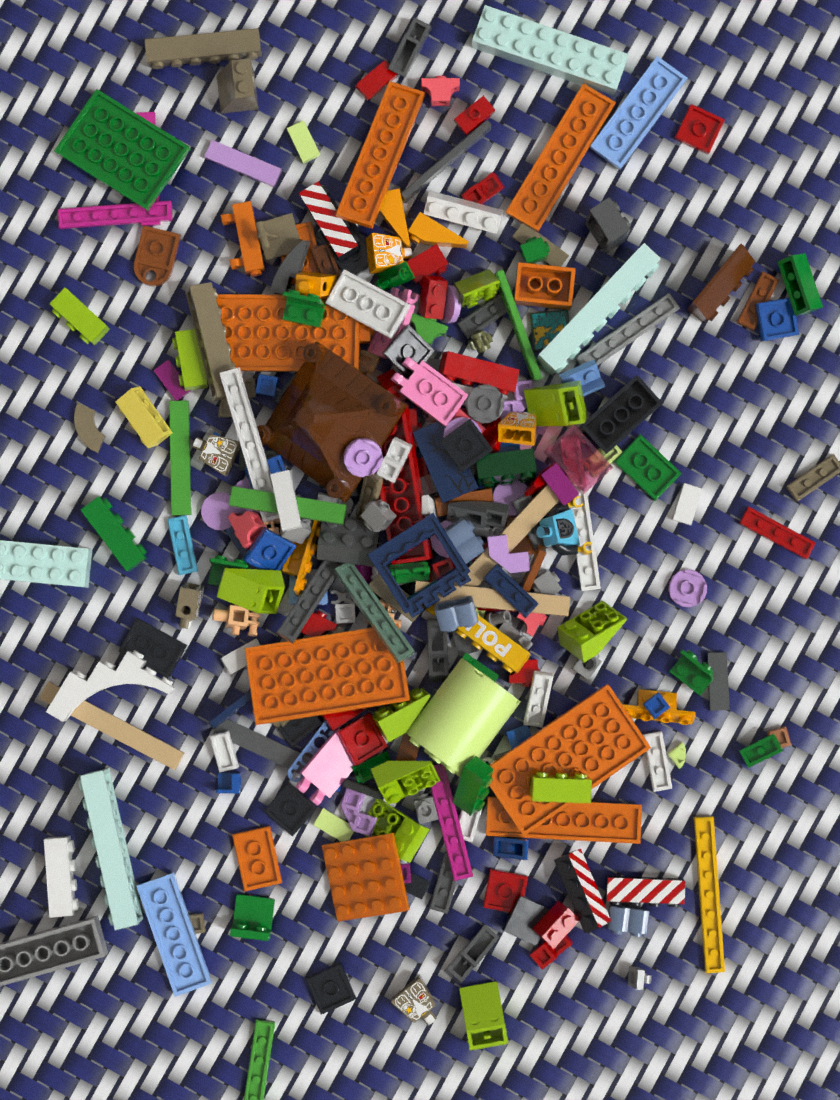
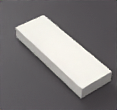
M290 470L270 474L282 531L302 527Z
M534 671L523 721L524 725L543 728L553 673Z
M662 731L642 734L651 749L646 751L653 792L673 789Z

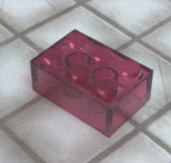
M575 425L544 451L545 455L554 464H558L569 481L582 495L613 468Z

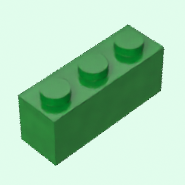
M806 254L791 255L778 261L777 263L795 316L808 314L823 308Z
M477 756L471 759L463 768L453 803L470 816L476 811L479 812L485 805L484 798L489 793L488 786L493 781L492 774L494 769Z

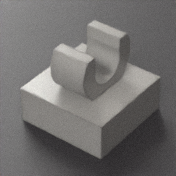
M629 966L628 986L636 990H643L644 983H651L652 975H647L645 970L639 967Z

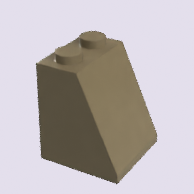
M251 58L231 60L217 75L221 114L258 110L255 73Z

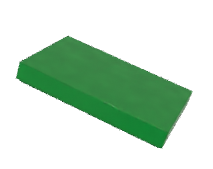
M641 434L614 461L654 501L682 474Z

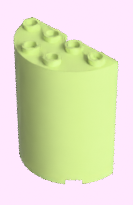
M461 658L406 733L411 737L410 742L418 748L420 745L425 748L424 752L439 764L441 763L447 770L461 778L464 766L475 756L480 758L520 704V701Z

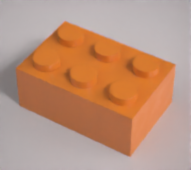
M518 262L514 292L515 304L570 310L572 307L576 268Z

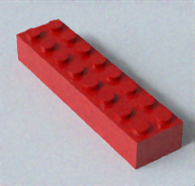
M408 406L381 447L383 459L394 437L413 445L396 481L393 483L383 478L380 492L381 500L386 502L396 514L395 519L386 529L388 541L425 518L421 510L423 492ZM430 538L392 561V565L431 559L433 552Z

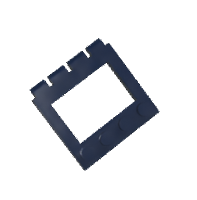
M434 513L429 514L367 554L404 614L409 613L412 618L424 611L420 604L423 603L426 608H429L440 601L437 593H440L445 598L456 590L454 582L460 588L471 581L468 575L471 571ZM435 534L455 568L406 598L386 565Z

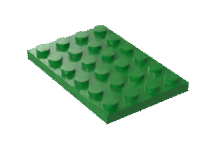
M96 89L54 152L141 208L149 211L190 151V147Z

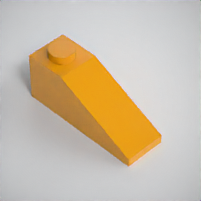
M400 188L389 190L380 208L381 216L396 236L401 238L402 244L406 248H410Z
M419 212L408 230L409 239L416 244L422 243L423 245L430 246L437 244L442 247L464 249L469 244V241Z

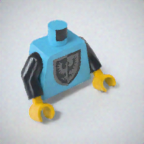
M581 496L575 497L565 506L562 503L555 504L545 515V518L540 520V527L536 530L537 536L543 538L546 547H552L554 551L563 556L575 555L578 552L589 555L593 552V550L587 551L585 549V546L592 545L591 542H586L579 547L577 546L580 545L573 509H569L570 507L579 508L583 506V504L576 505L575 500Z

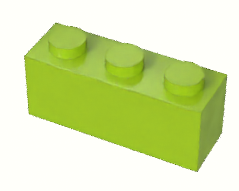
M66 287L50 303L53 307L52 312L58 318L63 316L67 320L65 324L73 331L77 329L81 333L79 337L87 344L91 342L95 346L110 330L105 323Z
M195 329L175 332L176 338H172L174 349H178L179 356L175 358L177 368H181L182 375H178L180 387L184 386L185 391L208 388Z
M536 772V775H531L530 799L538 802L591 803L592 779L583 773H575V776H567V773H556L555 776H549L547 772Z

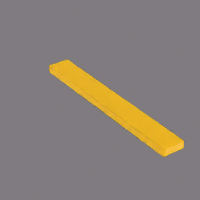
M693 817L705 973L725 972L714 817Z

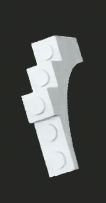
M136 650L133 653L127 651L117 670L114 669V664L105 660V662H98L88 680L86 679L87 675L78 670L76 673L74 671L70 672L46 712L62 722L67 721L73 711L83 701L98 691L115 685L141 684L157 688L169 695L173 693L176 687L172 685L173 681L164 676L161 679L156 676L157 672L149 667L144 669L143 667L147 661L143 659V654Z

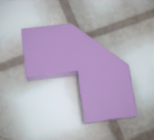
M532 380L517 381L515 392H513L514 400L504 401V409L500 415L501 421L509 413H522L527 408L524 389L533 388Z
M506 534L487 537L488 553L493 560L510 573L530 571L528 551L509 553Z
M346 788L341 808L346 815L351 830L372 836L377 818L360 813L365 794Z

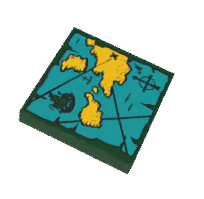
M568 310L530 313L533 351H543L569 323Z

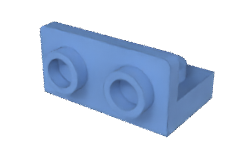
M594 359L559 374L561 383L580 380L583 397L605 387Z

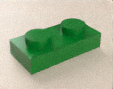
M775 733L739 751L746 765L750 768L782 752L783 748Z

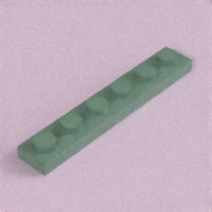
M345 563L335 568L334 573L395 661L399 663L414 655L415 651L355 565Z

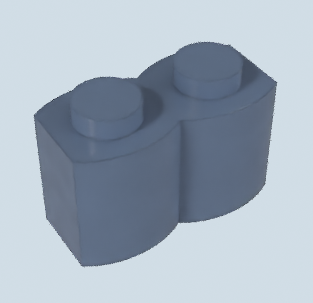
M461 517L444 530L464 562L468 563L485 551L482 547L485 543L479 535H474L472 530L475 528L470 520H465Z
M464 596L435 604V614L440 631L452 632L458 627L469 628L478 623V614L473 596Z
M610 904L609 917L611 921L607 924V928L611 930V933L621 935L623 932H631L630 935L635 937H642V934H647L649 909Z

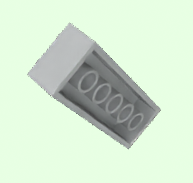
M98 915L0 943V986L105 957L108 954Z

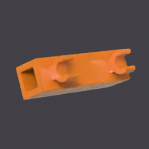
M247 201L232 204L234 213L221 215L223 225L236 223L242 258L231 259V268L234 270L244 267L247 275L251 277L260 276L262 272H265L260 241L257 239L258 232L255 225L256 221L252 203Z

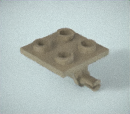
M292 213L255 223L258 232L257 239L261 242L267 261L288 255L301 242Z

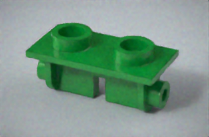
M405 261L378 273L379 279L375 286L387 291L392 289V287L414 279L415 276Z
M428 562L389 565V570L398 584L430 581Z
M388 752L368 759L357 766H352L358 783H365V781L374 778L371 769L391 761Z

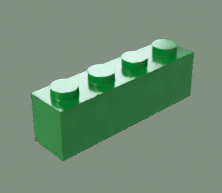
M98 496L82 508L81 512L124 569L130 572L147 559L145 555L147 551L141 543L137 545L134 541L136 537L129 528L126 530L122 525L124 520L118 513L114 514L110 509L113 506L109 500Z

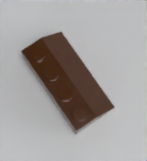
M743 244L737 247L687 309L704 324L708 319L712 321L719 313L716 309L720 305L725 306L730 299L729 293L732 290L736 292L742 285L740 280L743 276L748 277L754 270L752 265L755 263V260Z

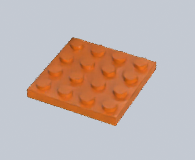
M394 832L322 845L337 922L410 910Z

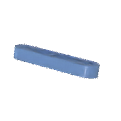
M326 721L322 723L289 767L287 776L291 781L299 782L304 777L300 773V778L295 777L293 779V774L291 773L292 769L297 770L299 768V765H296L298 761L306 766V763L302 760L303 754L309 752L314 756L320 749L314 745L315 738L322 737L325 742L327 741V737L320 734L321 730L326 732L328 729ZM331 730L327 735L331 736L334 731Z

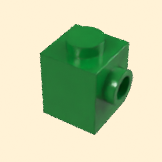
M542 237L529 238L525 241V244L520 245L519 250L525 263L535 264L548 258L550 248L547 241L543 242Z

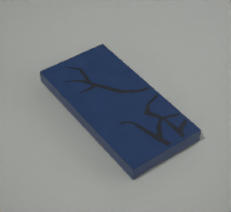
M435 422L413 432L440 498L443 503H446L478 489L471 469L468 468L461 473L439 441L443 439L446 427L439 422Z

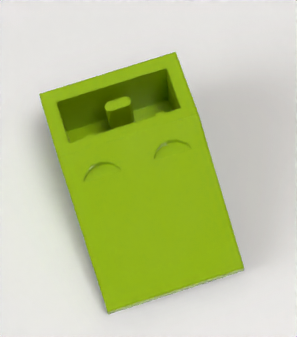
M490 269L454 283V287L457 288L460 294L459 301L461 306H467V308L476 306L478 304L477 301L482 299L488 301L495 298L500 285L499 279Z
M580 380L524 389L528 413L536 415V427L570 426L585 423L587 412Z
M224 568L217 597L256 613L277 614L285 588L281 570Z
M601 601L557 627L560 645L584 663L601 652L627 621V618L604 601Z
M423 688L411 690L409 692L410 701L394 703L388 707L382 706L375 710V714L372 717L382 736L388 742L407 732L431 697Z
M387 761L371 769L377 786L388 805L397 803L402 798L415 795L418 791L432 787L440 782V778L431 761Z
M375 799L366 814L377 818L372 836L394 832L399 859L409 863L430 830L392 805H388L382 799Z
M494 981L460 987L470 1051L508 1044L498 982Z

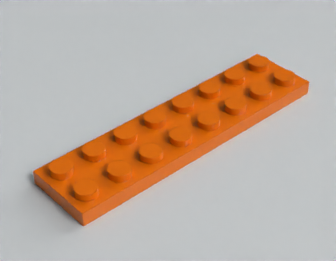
M389 81L336 212L337 218L370 229L373 228L424 100L425 92Z
M582 84L505 214L539 232L615 106V101L588 85Z
M488 796L486 836L640 844L642 805L606 802L571 803L523 836L499 799Z

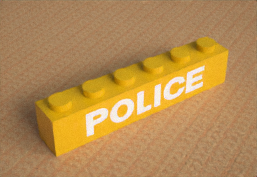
M435 604L425 609L432 616L436 615ZM479 615L478 623L474 626L456 628V633L464 639L466 637L472 640L471 644L478 650L482 648L488 652L487 656L496 662L497 659L503 663L502 667L509 673L513 671L518 673L531 656L527 650Z

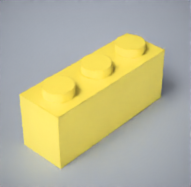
M140 386L131 388L116 401L120 412L126 416L131 428L138 433L141 442L147 448L158 446L173 433Z

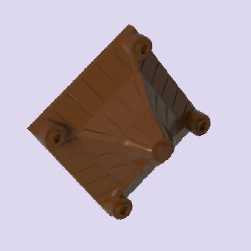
M316 341L304 348L303 356L305 362L300 367L267 423L257 426L262 444L276 451L325 487L330 497L339 498L341 501L347 502L362 477L355 476L347 470L343 461L346 447L350 442L358 438H368L378 444L381 449L408 404Z

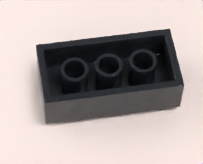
M636 375L591 415L585 423H582L578 429L604 457L657 410L663 402Z

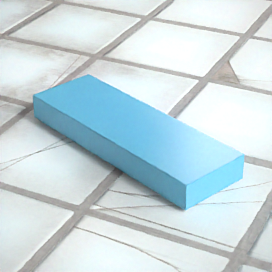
M187 515L167 519L178 574L184 575L198 572Z

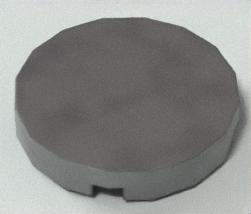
M480 385L473 388L466 399V410L469 416L480 423H490L496 420L504 409V398L501 392L496 387L490 385Z

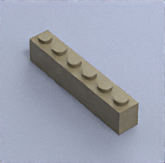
M258 28L145 39L147 63L149 68L152 67L153 69H162L164 66L170 65L171 67H181L182 64L196 66L200 65L201 62L216 64L221 60H228L230 62L231 60L242 58L255 60L258 57H262Z
M212 282L191 285L185 293L212 401L224 400L227 397L220 373L235 369V364L233 361L231 362V348L229 343L226 342L225 325H222L221 308L217 306L216 302L217 292L213 288Z

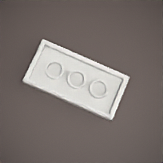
M343 270L325 302L332 308L390 339H393L411 307L410 304L346 270Z

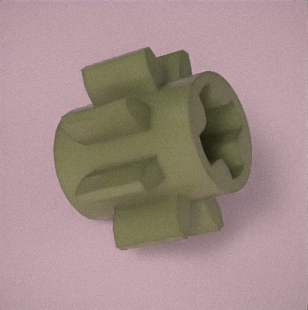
M479 330L470 335L472 340L468 341L471 350L476 349L477 353H481L491 348L489 343L493 342L490 333Z

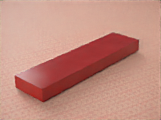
M749 506L738 523L805 560L808 559L816 542Z

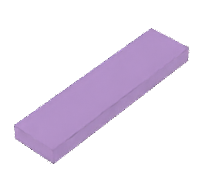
M211 140L204 156L207 160L274 188L282 171L279 167L214 140Z

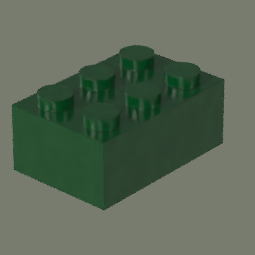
M533 448L488 454L475 463L478 486L483 488L494 487V484L500 483L502 486L512 485L513 481L517 480L521 483L532 482V479H535L537 471Z

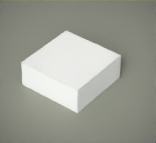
M355 603L335 604L336 624L356 623Z

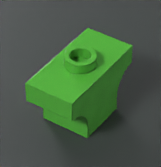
M414 313L412 314L410 324L415 327L416 332L430 346H432L433 341L437 337L446 336L448 326L436 322L437 319L424 318Z

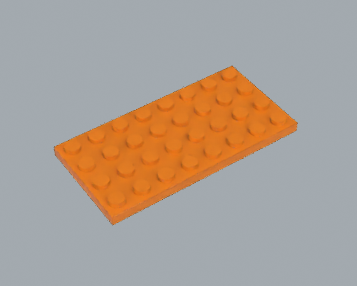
M217 294L216 299L217 306L221 308L222 325H225L226 342L229 343L231 348V362H234L235 368L240 367L241 372H298L305 362L303 356L304 348L316 341L359 370L360 322L327 305L325 302L328 296L319 297L326 306L321 328L283 321L287 301L282 295Z
M373 628L298 639L293 644L286 641L245 648L256 725L410 701L404 660L399 663L395 661Z
M606 684L491 763L489 766L494 771L492 774L493 781L489 786L522 835L525 836L571 804L568 802L532 801L530 799L531 775H536V772H547L549 776H555L556 773H567V776L583 773L592 779L593 789L651 749V747L609 684Z

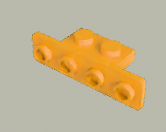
M314 520L309 539H305L302 544L293 542L296 544V548L285 562L282 570L284 574L297 576L294 592L298 596L306 588L307 580L305 578L306 574L311 571V557L317 551L316 541L320 535L321 524Z
M639 689L637 706L622 704L631 718L643 721L654 720L662 723L673 722L688 725L693 724L696 712L677 710V693ZM659 692L670 708L656 719H653L643 703Z

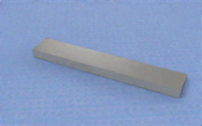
M668 293L575 359L580 365L594 359L598 366L678 311L680 307L670 293Z

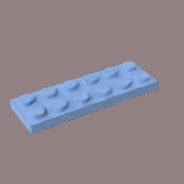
M657 56L591 144L590 149L621 170L688 78Z
M173 872L137 885L174 996L176 997L211 984L212 980L175 873Z

